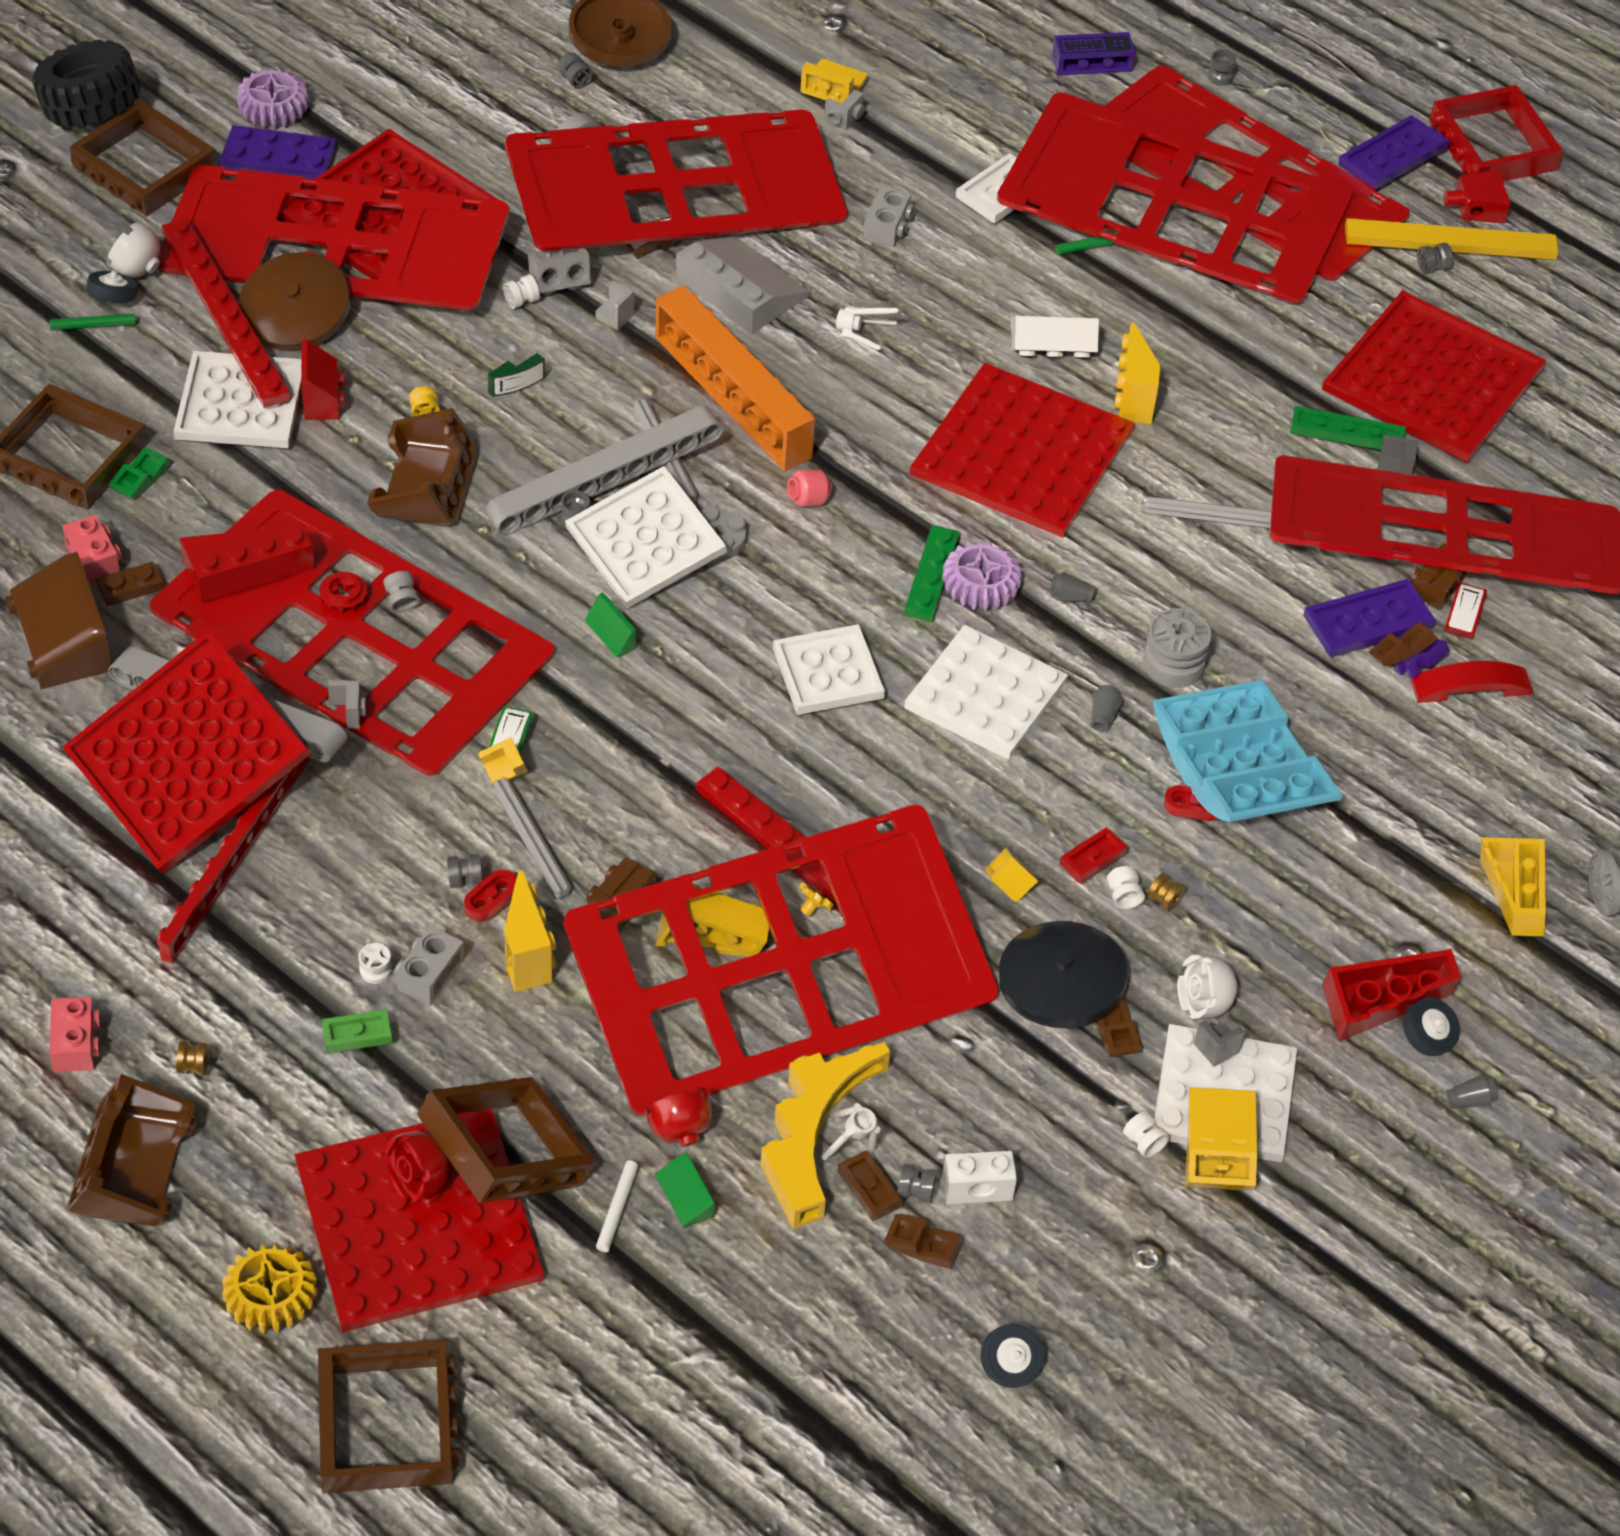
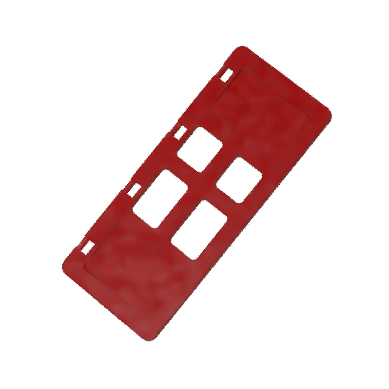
M1167 66L1155 67L1105 105L1106 107L1206 139L1209 134L1222 124H1227L1268 148L1266 152L1259 156L1260 158L1278 164L1290 161L1312 175L1349 187L1353 193L1351 201L1316 275L1325 280L1335 281L1377 247L1347 244L1345 233L1347 218L1405 223L1409 218V209L1390 197L1387 198L1370 185L1331 162L1319 158L1307 148L1263 122L1256 121L1248 116L1246 112L1200 85L1188 81L1183 75ZM1181 83L1182 85L1186 86V87L1189 88V89H1188V90H1185V89H1183L1182 87H1180V86H1178V85ZM1242 121H1245V122L1249 123L1250 125H1252V127L1249 128L1248 126L1244 125V124L1241 123V122H1242ZM1143 137L1139 139L1128 161L1160 180L1164 178L1178 149ZM1205 158L1234 175V177L1218 190H1211L1188 175L1181 185L1185 189L1234 204L1233 202L1243 194L1252 173ZM1308 158L1315 162L1316 165L1314 166L1305 160ZM1271 181L1264 194L1279 202L1282 206L1269 217L1290 224L1295 223L1309 196V192L1305 190L1294 191L1280 182ZM1374 197V198H1376L1377 200H1379V201H1381V202H1383V203L1378 204L1377 202L1371 200L1370 198ZM1252 229L1246 230L1250 235L1278 252H1282L1286 243L1284 240Z
M804 109L788 110L780 113L764 112L706 117V119L696 120L680 119L632 123L625 126L608 125L549 130L548 132L513 133L506 137L504 144L534 245L539 250L545 252L839 224L847 216V209L815 118L811 112ZM783 119L784 124L772 125L771 120ZM694 126H706L707 130L695 131ZM628 132L629 137L617 138L615 133ZM720 138L724 143L731 164L730 166L678 170L674 166L667 142ZM549 139L550 144L537 145L536 140ZM639 144L647 146L655 172L619 175L616 173L609 147ZM736 185L739 188L747 211L746 213L695 218L690 215L682 190ZM647 192L662 193L670 220L634 223L630 218L623 195Z
M199 165L191 172L171 222L188 218L222 278L227 281L245 283L250 274L261 265L268 245L272 240L321 245L328 247L324 258L333 262L340 270H342L350 250L389 254L379 279L345 276L350 296L469 311L477 308L480 303L510 211L509 205L501 200L473 199L460 195L402 188L398 190L377 185L327 179L315 180L302 176ZM224 175L234 176L236 180H225L223 177ZM303 186H316V190L303 189ZM384 195L397 196L396 200L383 199ZM290 196L344 203L337 224L334 227L278 221L286 199ZM465 205L478 206V209H477V210L465 209L464 206H465ZM367 206L404 210L398 230L393 235L363 232L356 229L363 210ZM164 238L158 257L160 260V264L157 267L158 270L164 273L186 275L170 245Z
M1286 455L1276 458L1269 529L1270 538L1276 542L1299 546L1319 547V549L1389 560L1399 559L1409 561V563L1473 573H1489L1499 575V577L1563 587L1590 589V591L1602 593H1620V511L1614 506ZM1382 488L1442 496L1446 499V513L1385 505L1382 503ZM1467 501L1507 506L1511 509V523L1470 518L1467 515ZM1381 522L1441 530L1446 534V548L1382 539ZM1467 535L1511 542L1512 558L1507 559L1470 553L1467 550Z

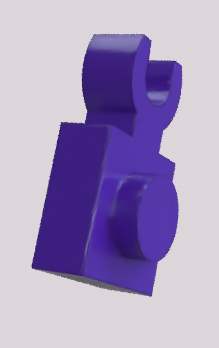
M1437 639L1420 653L1396 663L1399 675H1403L1407 671L1409 677L1414 678L1420 673L1423 666L1430 668L1438 663L1450 651L1447 642Z

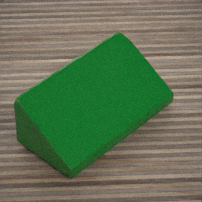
M603 592L598 594L586 616V623L615 657H621L635 650L636 629Z
M687 1152L679 1155L655 1173V1177L683 1229L714 1217V1201Z

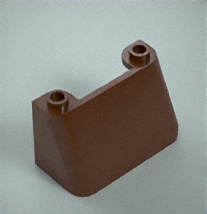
M453 408L393 421L390 434L388 435V444L394 450L398 459L387 492L381 487L372 489L367 502L370 510L379 517L438 526H448L457 523L477 458V447L473 437Z
M78 552L65 554L10 589V595L5 596L10 614L15 613L17 618L20 619L32 660L27 661L31 679L37 678L40 689L108 672L111 666L107 637Z
M121 1074L103 1096L96 1110L70 1194L67 1211L82 1217L148 1226H157L161 1221L166 1222L172 1209V1203L168 1202L169 1195L164 1192L178 1143L184 1135L190 1136L195 1127L197 1117H194L193 1113L196 1103Z

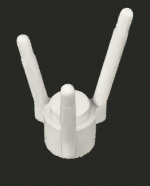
M840 308L836 329L842 331V337L854 339L879 351L881 350L880 345L853 332L860 330L862 322L895 326L898 324L896 320L865 317L862 315L898 313L899 309Z
M856 1103L853 1107L835 1111L834 1116L837 1118L849 1116L845 1122L846 1131L822 1155V1159L827 1160L850 1137L863 1139L870 1135L869 1151H875L877 1135L881 1130L879 1126H876L875 1114L870 1109L861 1107L859 1103Z

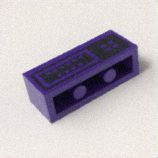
M1129 32L1054 36L1052 58L1057 76L1132 72L1135 50Z

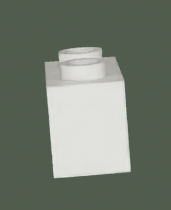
M1012 1151L945 1154L942 1178L946 1205L1013 1201L1017 1179Z

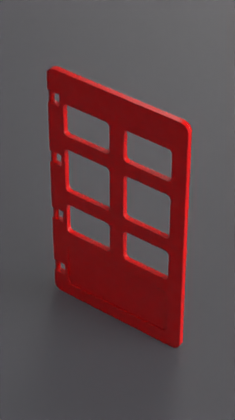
M1058 92L1052 95L997 192V201L1009 208L1032 213L1039 218L1098 238H1106L1114 241L1116 244L1175 264L1180 263L1193 268V270L1255 291L1259 290L1271 294L1273 297L1290 303H1301L1307 295L1353 193L1345 185L1076 96ZM1140 138H1148L1178 149L1163 179H1155L1125 168ZM1202 156L1252 173L1237 204H1230L1181 186L1196 157ZM1271 181L1284 183L1309 192V196L1295 223L1290 224L1256 211ZM1115 185H1121L1153 197L1137 228H1130L1098 216ZM1027 202H1029V203H1032V204H1035V205H1038V206H1041V207H1040V209H1038V208H1035V207H1032V206H1029V205H1026V204H1027ZM1178 204L1228 222L1213 253H1204L1156 236L1171 205ZM1106 228L1118 232V234L1115 235L1104 231V229ZM1252 229L1286 242L1271 273H1264L1232 261L1246 230ZM1182 255L1195 258L1196 261L1183 258ZM1263 281L1275 285V288L1260 284V282Z
M282 490L269 492L225 533L303 525L313 545L315 569L202 603L185 568L150 601V611L157 618L181 629L186 635L195 640L208 630L237 665L249 669L257 674L259 678L315 711L322 712L330 717L332 721L346 729V705H338L334 711L323 705L329 700L328 689L306 677V675L345 638L352 639L395 664L396 667L365 697L366 716H360V728H350L348 730L388 754L395 755L405 761V764L427 776L439 774L554 657V646L550 641ZM353 554L383 572L367 586L368 596H365L363 604L355 606L354 611L349 607L344 608L342 612L337 607L329 609L327 603H322L321 597L310 591V589L346 555ZM398 571L410 572L414 580L413 589L453 611L415 648L405 646L363 621L390 595L386 592L383 581L388 575ZM292 607H296L326 624L288 662H281L252 645ZM184 615L193 620V622L187 625L178 619ZM476 624L507 643L471 679L465 680L435 663L434 660L470 625ZM256 657L265 664L260 668L250 661ZM416 679L423 680L452 697L414 736H407L377 718ZM404 744L413 749V751L408 755L398 749V747Z
M917 804L805 837L786 845H779L717 864L695 873H688L616 895L607 900L569 910L563 920L565 932L631 1111L638 1116H646L644 1112L646 1108L654 1111L652 1104L670 1095L687 1090L688 1096L697 1095L696 1088L702 1087L706 1088L709 1096L788 1070L789 1064L801 1056H811L820 1053L822 1058L990 1004L998 995L997 984L929 815L924 807ZM891 821L894 830L879 834L876 825ZM801 849L804 857L788 862L785 853ZM812 863H820L843 918L844 926L803 939L799 937L776 875ZM709 877L712 886L696 891L693 881ZM752 884L774 937L776 948L712 967L708 964L686 904L689 901L734 887ZM616 906L619 915L602 920L599 910ZM660 911L665 915L686 971V976L651 988L642 989L638 986L618 932L617 924ZM853 950L857 954L879 1014L846 1026L835 1027L830 1019L810 963L840 952ZM786 972L810 1031V1037L746 1057L740 1049L720 996V991L774 973ZM694 1000L698 1003L720 1066L677 1080L671 1075L650 1014Z

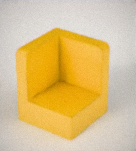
M512 737L478 753L492 783L503 777L512 780L528 772Z
M1007 848L984 869L990 880L1014 902H1018L1038 882L1033 872Z

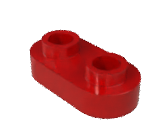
M1175 785L1167 789L1164 798V808L1168 813L1174 816L1193 819L1218 820L1198 802L1195 795L1192 794L1193 791L1190 786Z
M509 870L492 872L465 896L464 909L466 915L470 919L479 922L492 918L512 900L517 876Z

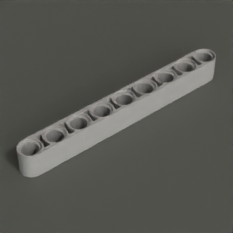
M698 406L495 497L486 505L485 513L500 534H511L562 511L561 498L566 492L578 490L591 498L716 441L723 433V425L709 407Z
M130 646L109 667L108 672L115 682L134 690L170 660ZM264 696L310 751L311 755L308 756L309 758L324 763L328 762L347 740L345 731L338 724Z

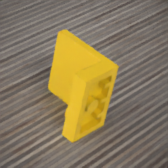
M820 59L817 65L806 62L802 67L801 93L826 101L830 98L842 103L854 90L859 91L867 80L868 74L826 59Z

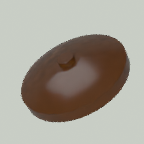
M580 0L573 7L569 17V36L573 45L587 58L608 66L632 67L648 63L659 57L666 50L671 39V19L665 8L656 0Z
M289 253L266 261L250 274L239 296V307L261 344L282 351L301 350L302 339H308L315 345L326 341L342 326L347 318L351 304L350 290L341 270L330 260L311 253Z

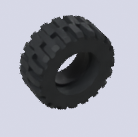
M94 40L93 42L83 41L77 45L66 46L67 48L63 50L59 49L53 52L52 56H47L43 59V63L38 64L33 74L32 84L44 116L55 125L60 127L63 125L66 128H73V126L83 128L91 124L94 126L102 121L114 119V116L126 112V108H131L134 105L141 88L129 51L121 44L110 40L105 42L102 40Z

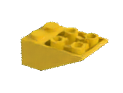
M1131 322L1129 334L1123 333L1121 350H1126V353H1120L1118 369L1123 370V372H1118L1116 389H1121V392H1116L1114 409H1119V416L1135 423L1151 425L1159 385L1160 364L1136 324Z
M523 870L518 871L504 929L505 965L515 992L552 983V969H556L555 957L552 952L556 950L554 936L551 931L546 932L545 930L546 917L542 906H536L534 901L537 900L535 886L532 881L527 882Z
M1189 1087L1185 1187L1252 1191L1256 1187L1257 1167L1256 1091Z

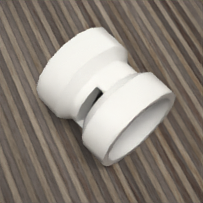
M530 274L521 277L520 281L515 282L512 280L503 284L505 299L512 309L521 307L526 301L532 303L540 298L538 285Z
M1121 866L1115 868L1107 875L1108 885L1114 891L1112 898L1117 908L1123 910L1132 909L1144 901L1145 895L1142 887L1138 884L1139 876L1136 868Z
M1148 1111L1134 1116L1123 1130V1133L1130 1141L1137 1143V1149L1144 1158L1152 1157L1160 1152L1170 1138L1163 1128H1158L1155 1125V1119Z

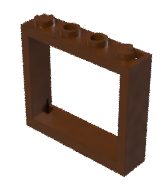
M142 100L127 109L123 114L111 119L70 146L71 162L73 167L77 169V172L83 173L96 185L102 186L114 197L121 199L130 208L137 210L146 217L182 194L191 172L199 165L217 166L216 151L213 147ZM139 128L187 159V161L146 188H142L96 157Z
M48 383L1 433L0 473L14 477L24 484L37 487L47 494L60 497L72 505H78L89 510L109 488V483L124 463L130 465L142 449L148 445L145 424ZM52 414L121 443L84 484L15 455Z
M533 1077L434 1089L427 1094L423 1105L417 1113L420 1120L479 1203L580 1187L595 1165L593 1158ZM517 1105L555 1159L495 1168L457 1114Z
M446 1340L318 1348L320 1478L322 1493L453 1484L452 1470H459L458 1448H451V1438L458 1437L457 1416H450L449 1406H456L455 1384H448V1374H455L454 1354H447ZM437 1367L441 1462L337 1469L334 1374Z

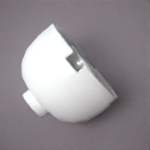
M139 221L130 226L134 230L129 235L125 232L120 235L108 255L112 262H107V265L117 271V273L132 278L141 277L147 272L151 274L160 264L158 259L160 255V242L156 234Z
M1191 955L1182 965L1187 967L1184 976L1179 975L1177 981L1178 998L1182 1010L1187 1011L1189 1009L1191 1014L1189 1017L1192 1019H1208L1221 1016L1230 1009L1238 992V984L1234 972L1229 964L1215 956Z

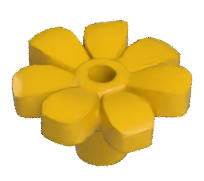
M801 882L798 888L807 900L800 908V911L809 917L817 907L825 908L830 912L834 904L817 891L814 892L807 884Z

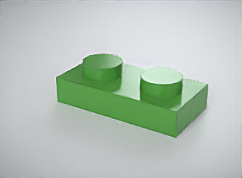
M387 1009L322 1019L327 1053L392 1044Z

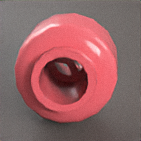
M819 469L798 470L788 480L787 484L789 498L799 507H819L826 502L832 492L831 481Z

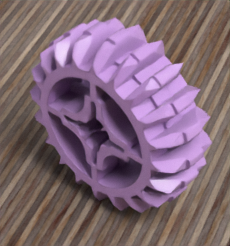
M271 68L270 71L264 72L260 69L259 74L251 73L250 78H244L243 83L239 84L237 92L239 111L241 115L245 116L246 121H252L254 126L262 124L263 128L273 126L274 129L278 125L285 127L286 123L295 124V119H302V114L307 112L309 97L305 82L301 81L299 76H293L292 71L284 73L282 69L273 71Z
M978 541L976 545L967 542L965 547L957 546L955 552H950L943 566L942 579L946 593L951 594L953 601L960 600L962 607L971 605L973 611L976 607H981L986 612L988 607H992L997 611L1000 604L1007 606L1009 600H1014L1021 585L1022 572L1018 564V558H1012L1011 551L1003 552L1002 545L993 547L991 541L988 545H983Z

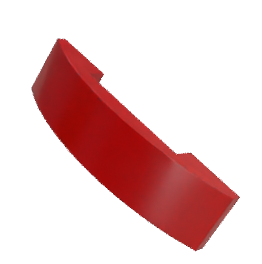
M1469 661L1444 665L1421 672L1410 680L1417 703L1447 701L1449 693L1502 690L1504 697L1533 694V688L1526 668L1499 661Z

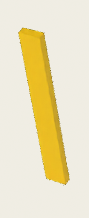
M1348 218L1345 222L1347 244L1418 249L1423 246L1435 247L1436 244L1446 242L1451 247L1452 252L1550 260H1556L1559 254L1556 234Z

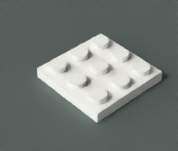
M859 624L773 640V651L797 715L884 699L885 691Z

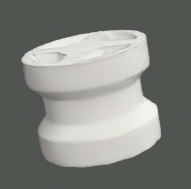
M380 943L365 945L358 954L362 979L372 984L386 981L392 973L389 949Z

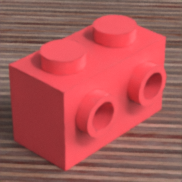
M96 514L62 525L66 547L70 553L78 552L89 584L97 582L96 578L120 571L118 563L122 561L120 549L117 544L112 545V537L106 524L101 525Z
M92 997L51 999L50 1058L53 1072L94 1070V1057L100 1056V1039L95 1037V1029L101 1028V1016L99 1009L94 1010Z

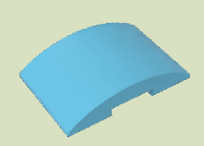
M1263 679L1153 701V707L1163 739L1186 786L1191 787L1192 794L1195 795L1198 802L1216 818L1226 822H1233L1342 799L1341 792L1317 757H1308L1288 729L1287 722L1289 717Z

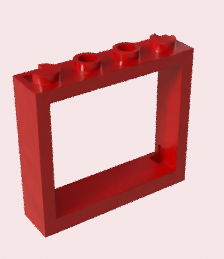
M1517 85L1434 101L1432 111L1429 114L1431 127L1449 139L1447 149L1451 153L1453 160L1462 169L1464 175L1499 170L1504 182L1558 170L1563 150ZM1505 110L1533 151L1482 161L1455 119Z

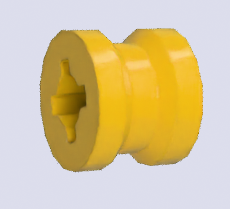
M421 386L415 388L409 394L413 417L440 411L437 402L438 396L433 388Z

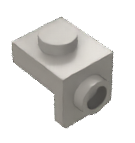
M854 90L842 103L829 98L825 102L824 120L847 130L864 113V93Z
M329 681L330 705H346L347 729L360 728V716H366V698H360L359 681Z

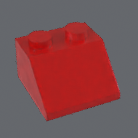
M302 339L301 385L305 420H339V408L345 407L344 391H339V388H345L344 371H339L337 358L308 339Z

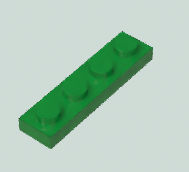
M1295 406L1290 433L1381 450L1385 435L1404 438L1406 426Z
M935 525L931 526L905 605L904 616L933 622L944 587L942 579L943 566L950 552H955L960 531Z

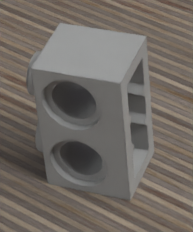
M881 185L866 215L863 239L894 247L898 237L902 238L904 235L906 220L910 221L913 215L914 205L910 204L911 193Z
M584 248L528 253L529 274L535 279L539 292L542 294H552L556 290L565 288L571 290L579 289L581 285L591 284L589 253ZM573 265H576L575 269L569 272V269ZM547 270H550L549 274L543 277V274Z
M429 926L423 936L419 935L416 938L412 951L407 958H402L396 966L397 991L431 1006L464 961L463 941Z

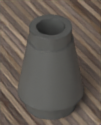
M1062 572V574L1055 573L1051 582L1050 596L1056 597V600L1091 602L1095 585L1065 572Z
M1101 685L1093 693L1091 727L1101 732L1108 730L1122 704L1119 689L1111 685Z
M1480 1074L1452 1089L1446 1090L1447 1099L1452 1109L1457 1107L1491 1106V1102L1498 1100L1497 1088L1491 1075L1484 1077Z

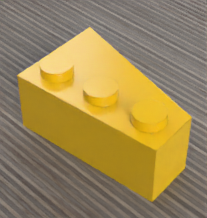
M1481 837L1480 861L1511 935L1544 936L1546 916L1545 839Z
M694 884V887H695L696 891H697V890H700V889H703V888L699 887L698 885H695V884ZM719 893L692 900L686 904L701 945L716 948V953L749 957L758 954L767 942L769 924L762 907L756 904L746 903ZM662 913L656 946L666 947V942H675L665 915Z

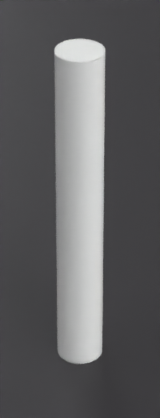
M629 1160L625 1163L596 1244V1248L599 1251L608 1252L638 1169V1164L634 1161Z

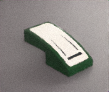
M536 353L517 366L508 360L488 373V394L492 397L511 394L545 379V358Z

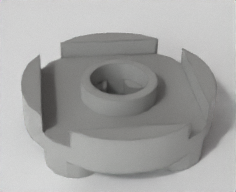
M715 507L703 508L701 514L715 532L723 534L718 536L726 545L727 552L714 560H722V556L731 554V557L740 553L746 541L744 519L731 512L717 510Z

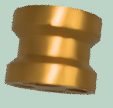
M1162 872L1150 886L1147 898L1152 902H1160L1162 908L1170 912L1183 897L1186 886L1181 882H1173L1170 875Z
M181 1040L176 1059L177 1073L185 1074L188 1071H193L197 1075L205 1076L209 1062V1044L201 1042L198 1045H191L188 1041Z

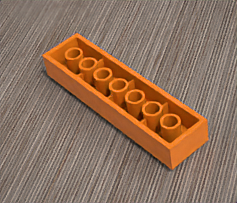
M684 285L657 297L655 338L784 472L812 459L815 418L809 410H806L798 402L795 395L789 393L781 385L779 379L776 376H772L763 363L748 351L745 344L740 343L732 335L730 329L723 326L716 319L714 313L708 310L699 301L698 297L691 293Z

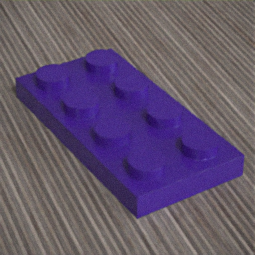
M1411 115L1340 155L1338 165L1374 189H1378L1447 149L1449 139Z
M232 125L220 157V167L315 179L330 169L337 148L336 138Z
M1409 579L1305 607L1303 614L1329 657L1378 644L1389 633L1399 638L1418 621L1429 629L1434 628L1436 621Z

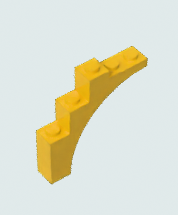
M885 1042L864 1046L857 1052L845 1056H836L826 1063L821 1054L817 1053L811 1056H801L789 1064L788 1082L796 1098L789 1097L776 1104L774 1123L783 1140L775 1139L761 1148L760 1166L793 1229L824 1218L826 1199L817 1179L814 1161V1148L819 1132L830 1112L846 1094L867 1079L888 1070L890 1050Z

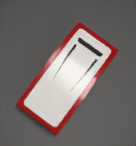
M1459 582L1444 632L1472 640L1487 590Z

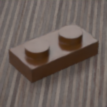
M153 561L96 578L97 587L107 607L158 592L164 588L163 581Z
M867 1150L838 1164V1173L872 1221L901 1207L902 1199Z

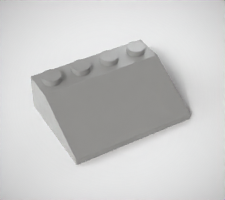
M734 236L696 241L676 254V278L751 334L810 296V291Z

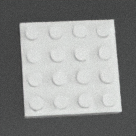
M193 351L173 431L174 439L289 448L302 389L301 359L269 357L290 392V400L263 408L232 354Z
M665 466L565 521L566 528L626 608L633 606L727 552L724 542Z
M964 625L907 697L904 708L1009 760L1065 686L1068 674Z
M1169 1024L1154 1115L1155 1125L1165 1130L1170 1137V1142L1187 1145L1189 1087L1256 1091L1257 1158L1282 1163L1297 1048L1243 1038L1238 1054L1213 1067L1194 1045L1197 1029Z

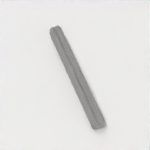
M643 398L640 401L636 400L634 402V411L644 430L660 424L647 399ZM679 458L664 464L663 466H665L689 499L695 502L697 492Z
M1147 496L1144 501V512L1148 514L1270 529L1271 511Z
M503 777L500 780H495L493 790L555 897L561 899L564 896H568L571 893V886L509 779Z

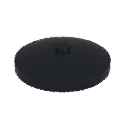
M1052 921L1032 926L1019 933L1009 942L1002 953L999 963V984L1007 1003L1024 1018L1053 1028H1075L1092 1024L1104 1018L1118 1006L1126 990L1127 964L1124 954L1116 942L1102 931L1083 923Z

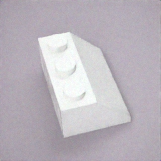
M1014 316L1010 318L1012 350H1019L1020 356H1035L1036 351H1046V356L1063 357V351L1074 352V357H1090V352H1098L1099 318Z

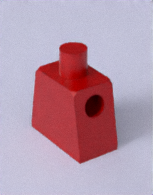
M1499 170L1462 175L1459 177L1456 190L1444 192V205L1446 207L1458 206L1461 217L1465 221L1501 224L1506 222L1511 203Z

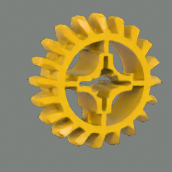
M277 1242L273 1245L272 1249H267L261 1243L260 1250L256 1252L248 1247L246 1251L247 1257L237 1255L235 1259L236 1265H228L227 1276H224L222 1281L224 1288L222 1292L223 1301L226 1302L228 1313L230 1315L234 1314L235 1321L238 1324L245 1322L246 1328L249 1331L256 1325L259 1326L262 1334L267 1330V1327H273L274 1331L278 1333L282 1324L291 1329L293 1318L303 1321L305 1317L304 1310L311 1311L313 1306L312 1299H316L317 1289L315 1287L317 1279L313 1272L312 1264L310 1261H305L301 1251L294 1254L293 1248L290 1245L284 1250H280V1245ZM268 1280H270L273 1293L272 1295H269V1290L267 1286Z

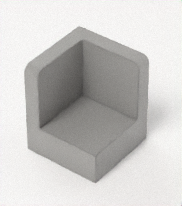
M612 280L609 283V298L596 310V320L619 330L634 316V291Z

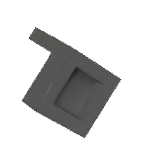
M1385 435L1377 469L1412 475L1418 441Z
M1204 1020L1198 1024L1194 1045L1211 1065L1215 1067L1240 1052L1245 1032L1241 1027L1229 1032L1222 1023L1211 1028Z

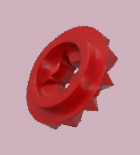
M338 572L326 577L319 588L322 603H327L329 609L337 607L341 612L344 608L348 607L354 611L355 606L363 604L365 596H368L366 582L357 574L350 572ZM339 587L341 588V590H343L345 593H348L349 595L344 596L342 593L339 594Z

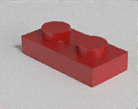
M1105 827L1062 855L1059 864L1081 884L1124 856L1127 851V845L1109 828Z

